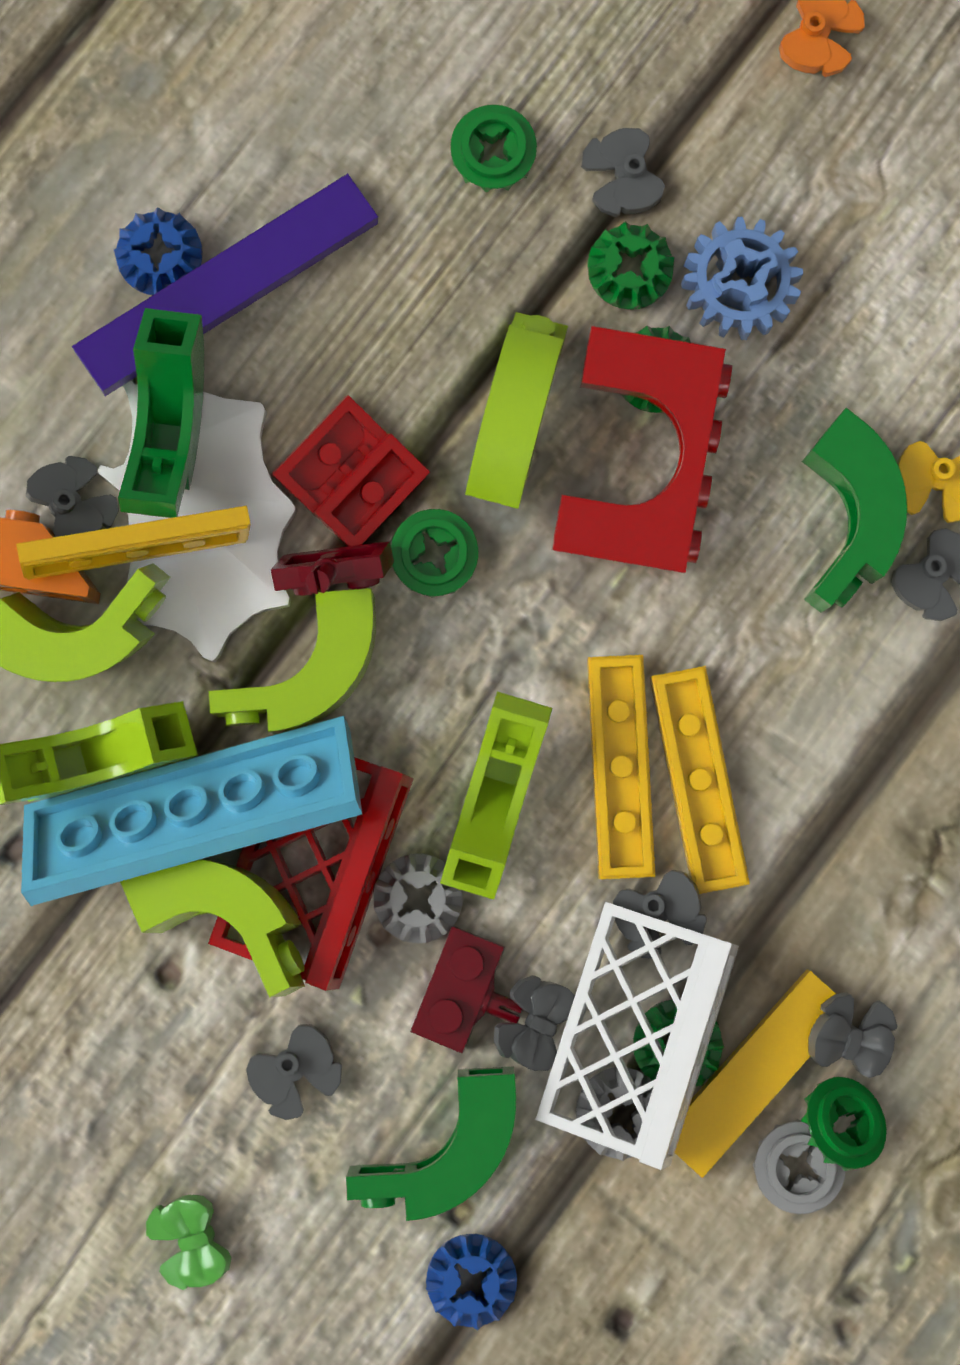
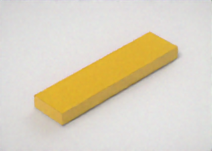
M246 505L17 543L16 546L23 577L29 580L246 543L251 523Z
M643 655L588 657L587 671L598 879L656 877Z
M706 666L651 676L650 683L689 877L696 884L699 894L749 885L750 881Z
M805 970L723 1062L719 1069L692 1097L675 1154L701 1178L708 1173L810 1058L808 1039L816 1020L820 1015L824 1014L820 1009L821 1004L836 994L812 971Z

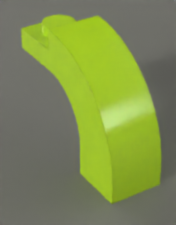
M518 312L515 313L512 325H509L491 385L465 495L519 509L549 393L568 329L567 325L553 322L549 318L540 315L530 316Z
M154 563L137 569L103 615L90 625H70L50 617L20 592L0 598V667L22 677L38 681L68 682L94 676L115 666L139 651L155 635L153 631L138 619L140 618L146 622L160 608L166 599V595L161 592V589L171 577Z
M372 589L329 591L315 594L318 634L314 651L306 665L292 678L276 685L209 691L210 714L217 717H225L226 726L259 724V714L267 713L268 732L274 735L315 724L329 716L351 696L362 680L370 663L376 637L375 597Z
M497 691L440 884L494 900L507 862L531 775L552 712L551 707Z
M184 702L142 707L116 718L81 729L0 744V805L51 798L196 756L197 751Z
M196 860L120 881L142 933H163L193 917L208 913L214 914L230 923L243 938L269 998L287 996L305 987L299 974L304 971L301 955L291 940L285 941L282 934L302 924L291 905L280 892L256 874L230 864Z

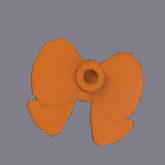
M797 0L796 7L802 21L798 29L783 37L779 45L781 59L791 68L804 73L816 74L822 71L824 77L841 73L851 63V53L828 37L831 30L859 34L865 27L863 11L856 0H851L848 4L846 0Z

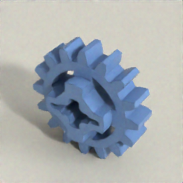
M737 217L731 231H728L719 221L713 227L712 239L700 234L694 245L698 253H688L684 267L692 272L684 275L681 283L682 289L695 290L689 297L686 306L688 310L703 308L705 312L699 323L703 327L710 324L713 320L719 322L720 337L724 338L731 327L738 328L741 340H747L752 326L755 325L763 335L768 334L773 327L772 318L783 323L791 312L786 304H795L800 296L801 291L792 285L800 281L803 276V269L790 267L789 265L795 259L798 250L796 247L783 250L779 246L785 234L782 230L777 231L771 237L764 234L765 220L760 219L754 229L750 230L746 229L743 217ZM716 255L718 259L716 265L720 272L714 274L713 278L707 281V266ZM734 272H736L740 278H746L748 276L750 278L753 277L750 285L748 286L744 279H739L737 281H734L733 279L731 280ZM776 276V293L773 299L768 302L767 296L769 293L765 284L769 283L771 278ZM724 305L739 309V311L730 309Z

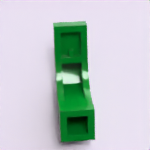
M145 308L133 348L138 386L136 426L132 449L118 500L120 512L174 518L178 517L184 489L190 490L199 442L204 389L202 315Z
M845 408L802 460L806 466L826 480L838 492L848 516V533L841 552L804 598L806 602L820 613L830 608L834 603L842 608L853 597L863 583L856 577L857 574L870 584L885 576L899 552L907 521V497L904 481L892 452L875 430L848 408Z
M514 1066L458 1069L459 1116L456 1127L445 1145L433 1155L416 1162L350 1166L346 1176L347 1200H361V1207L385 1208L395 1205V1198H405L406 1221H412L444 1213L474 1195L496 1171L510 1143L516 1115Z

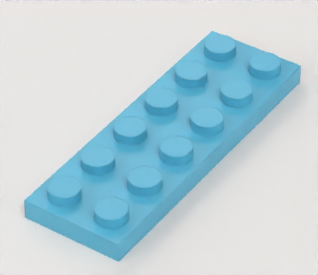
M340 716L24 805L22 895L30 906L362 815L351 731L345 717Z

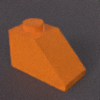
M6 510L5 518L0 517V591L20 592L27 595L99 604L101 593L83 570L29 580L23 577L16 544L53 538L55 536L51 529L39 523V515L20 510Z

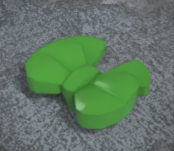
M185 1195L175 1199L166 1207L158 1205L153 1209L146 1221V1236L151 1240L178 1239V1246L181 1251L165 1261L160 1266L159 1272L168 1284L181 1290L187 1287H204L213 1284L229 1270L232 1257L229 1251L213 1241L215 1232L210 1225L214 1209L212 1203L203 1195Z

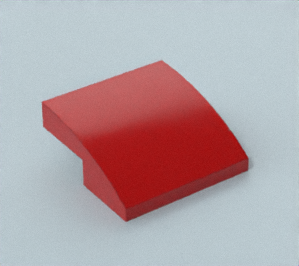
M347 395L271 475L347 546L362 545L430 471L391 433L387 434Z

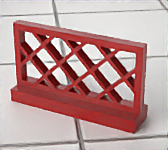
M354 757L356 770L372 776L364 798L360 799L362 815L357 816L355 824H353L351 818L342 820L350 837L344 852L326 859L315 834V831L329 825L326 824L290 834L277 841L275 839L266 841L267 846L259 849L260 843L243 847L236 864L237 867L251 871L254 861L272 854L283 879V882L273 887L279 892L285 889L288 890L299 915V920L311 942L304 971L299 974L306 984L325 991L340 989L374 893L375 884L380 876L414 779L403 773ZM306 836L318 864L292 877L280 849ZM341 862L335 878L330 867ZM322 872L331 892L326 905L308 913L296 884ZM322 915L316 931L312 920ZM217 917L208 944L252 960L246 944L227 937L231 924L221 917Z

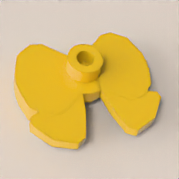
M922 441L908 445L897 461L906 491L907 512L911 515L919 513L927 501L931 489L935 491H942L944 520L947 523L960 522V456L952 460L949 458H938L929 445Z

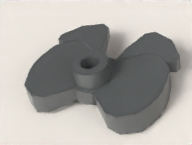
M640 128L618 129L603 137L601 142L597 138H592L583 151L581 167L585 171L615 170L616 180L607 183L594 192L592 199L601 212L613 217L620 216L621 212L624 214H639L649 211L660 203L665 185L662 179L647 171L644 157L648 151L650 139L649 135Z
M68 456L65 458V463L58 462L43 466L27 480L26 497L31 502L49 506L51 514L55 517L52 531L55 537L101 530L102 525L106 529L111 528L118 514L115 496L111 494L82 501L81 496L77 493L97 475V466L86 458Z
M947 528L934 530L927 538V556L917 564H902L893 571L891 584L897 596L916 611L924 610L922 616L926 620L943 621L957 614L958 609L943 583L950 577L960 584V534Z
M671 870L663 876L658 889L650 891L646 895L628 888L619 891L613 900L614 905L662 921L668 920L671 924L701 934L704 933L707 917L705 914H699L702 909L700 894L696 884L685 872ZM615 917L619 930L626 939L631 940L627 945L628 950L633 952L645 946L635 923ZM647 928L653 941L660 938L659 931ZM681 939L686 945L694 944L692 942ZM659 947L657 950L661 955V947ZM650 953L641 956L644 959H652Z
M535 975L520 979L510 990V998L520 1008L528 1012L529 1015L526 1018L525 1025L498 1023L495 1026L494 1043L499 1054L505 1058L511 1057L518 1064L533 1071H548L551 1069L557 1054L552 1037L557 1031V1025L568 1019L575 995L568 988L554 982L541 981Z
M848 992L834 994L821 1004L820 1009L824 1014L818 1017L811 1029L808 1039L809 1055L821 1067H828L843 1057L846 1060H851L855 1069L865 1077L872 1078L881 1075L889 1064L894 1051L895 1037L891 1031L896 1030L898 1026L893 1011L880 1000L876 1001L869 1008L857 1028L851 1025L854 1013V998Z
M299 1024L292 1031L287 1049L282 1050L277 1056L263 1053L252 1056L246 1072L249 1085L254 1093L264 1103L272 1105L268 1110L270 1115L289 1120L301 1117L304 1111L299 1091L294 1082L300 1080L304 1075L325 1096H332L341 1083L342 1064L340 1062L333 1063L335 1055L324 1033L312 1024Z

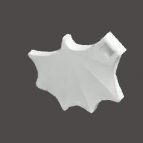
M134 379L123 385L128 396L132 414V436L129 453L123 465L114 469L100 465L98 473L119 491L131 453L136 426L138 386ZM203 392L201 426L190 490L184 489L178 517L247 505L251 523L248 540H246V543L131 562L127 582L137 569L152 563L168 574L171 578L161 589V592L166 595L165 601L148 621L144 622L140 618L138 620L145 626H156L176 631L190 640L203 658L215 663L221 657L231 634L251 617L264 611L290 607L291 599L287 591H275L271 569L279 561L278 549L284 531L296 515L297 509L292 501L273 483L264 463L261 441L267 415L264 406L260 402L226 399ZM127 513L129 525L168 519L166 517Z

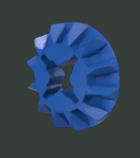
M158 207L154 212L146 214L135 213L132 222L125 228H119V240L116 249H114L119 272L134 289L147 295L156 294L199 267L202 263L203 255L202 244L196 229L180 213L165 212ZM157 233H160L167 248H174L171 253L162 255L159 271H157L150 255L141 253L144 249L153 247L154 239H157Z
M480 1234L459 1235L445 1242L433 1255L427 1270L426 1290L435 1312L440 1313L449 1320L454 1327L465 1326L478 1330L483 1325L493 1321H500L504 1312L514 1302L517 1287L515 1265L506 1249L494 1239ZM457 1263L464 1270L467 1269L472 1275L480 1271L484 1272L491 1267L486 1272L487 1276L482 1280V1289L486 1300L483 1301L480 1295L476 1296L471 1290L463 1295L459 1293L454 1297L457 1289L462 1284Z

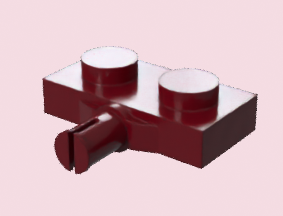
M388 541L284 554L271 569L275 591L293 589L295 595L305 596L318 594V592L325 593L330 585L347 582L349 589H363L380 583V578L385 577L394 563L391 543Z
M452 926L410 1032L463 1053L475 1024L485 1013L510 1023H518L520 1015L503 1009L501 1006L520 1014L523 1009L511 998L494 992L495 972L505 946Z

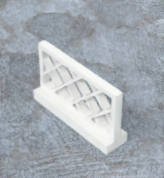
M605 902L535 1120L640 1159L639 1162L659 1170L671 1166L739 946ZM615 917L635 923L645 943V946L620 959H617L608 940ZM647 928L665 933L666 935L653 941ZM676 938L698 944L691 968L671 978L657 948ZM605 952L610 964L599 969ZM650 953L664 982L636 996L622 966ZM614 971L628 1000L601 1014L591 992L595 980ZM687 979L681 997L675 985ZM668 989L678 1009L673 1024L654 1033L640 1002ZM588 1007L593 1018L582 1023L586 1008ZM632 1007L646 1037L619 1051L606 1026L605 1020ZM596 1025L609 1050L610 1056L583 1068L574 1050V1045L578 1034ZM670 1034L665 1052H663L658 1039ZM650 1044L660 1064L659 1071L655 1080L637 1088L622 1057ZM570 1061L575 1073L564 1078ZM614 1062L629 1093L601 1106L587 1075ZM579 1080L593 1111L575 1120L553 1112L560 1089ZM653 1089L646 1108L640 1095ZM631 1099L642 1119L636 1143L616 1136L605 1115V1112ZM596 1117L602 1130L584 1123Z

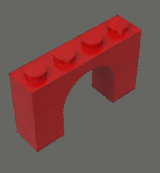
M591 326L580 387L638 397L656 405L666 414L674 426L679 443V458L675 473L667 486L655 497L640 504L621 505L561 495L551 550L681 573L686 572L687 562L697 563L702 531L693 529L697 507L707 508L712 485V476L703 474L707 452L716 454L722 430V420L713 419L717 397H727L732 376V365L724 364L726 349Z

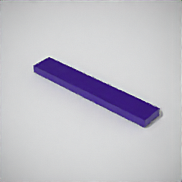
M347 173L77 342L72 348L106 397L137 377L133 348L145 308L202 315L204 335L378 224V215Z

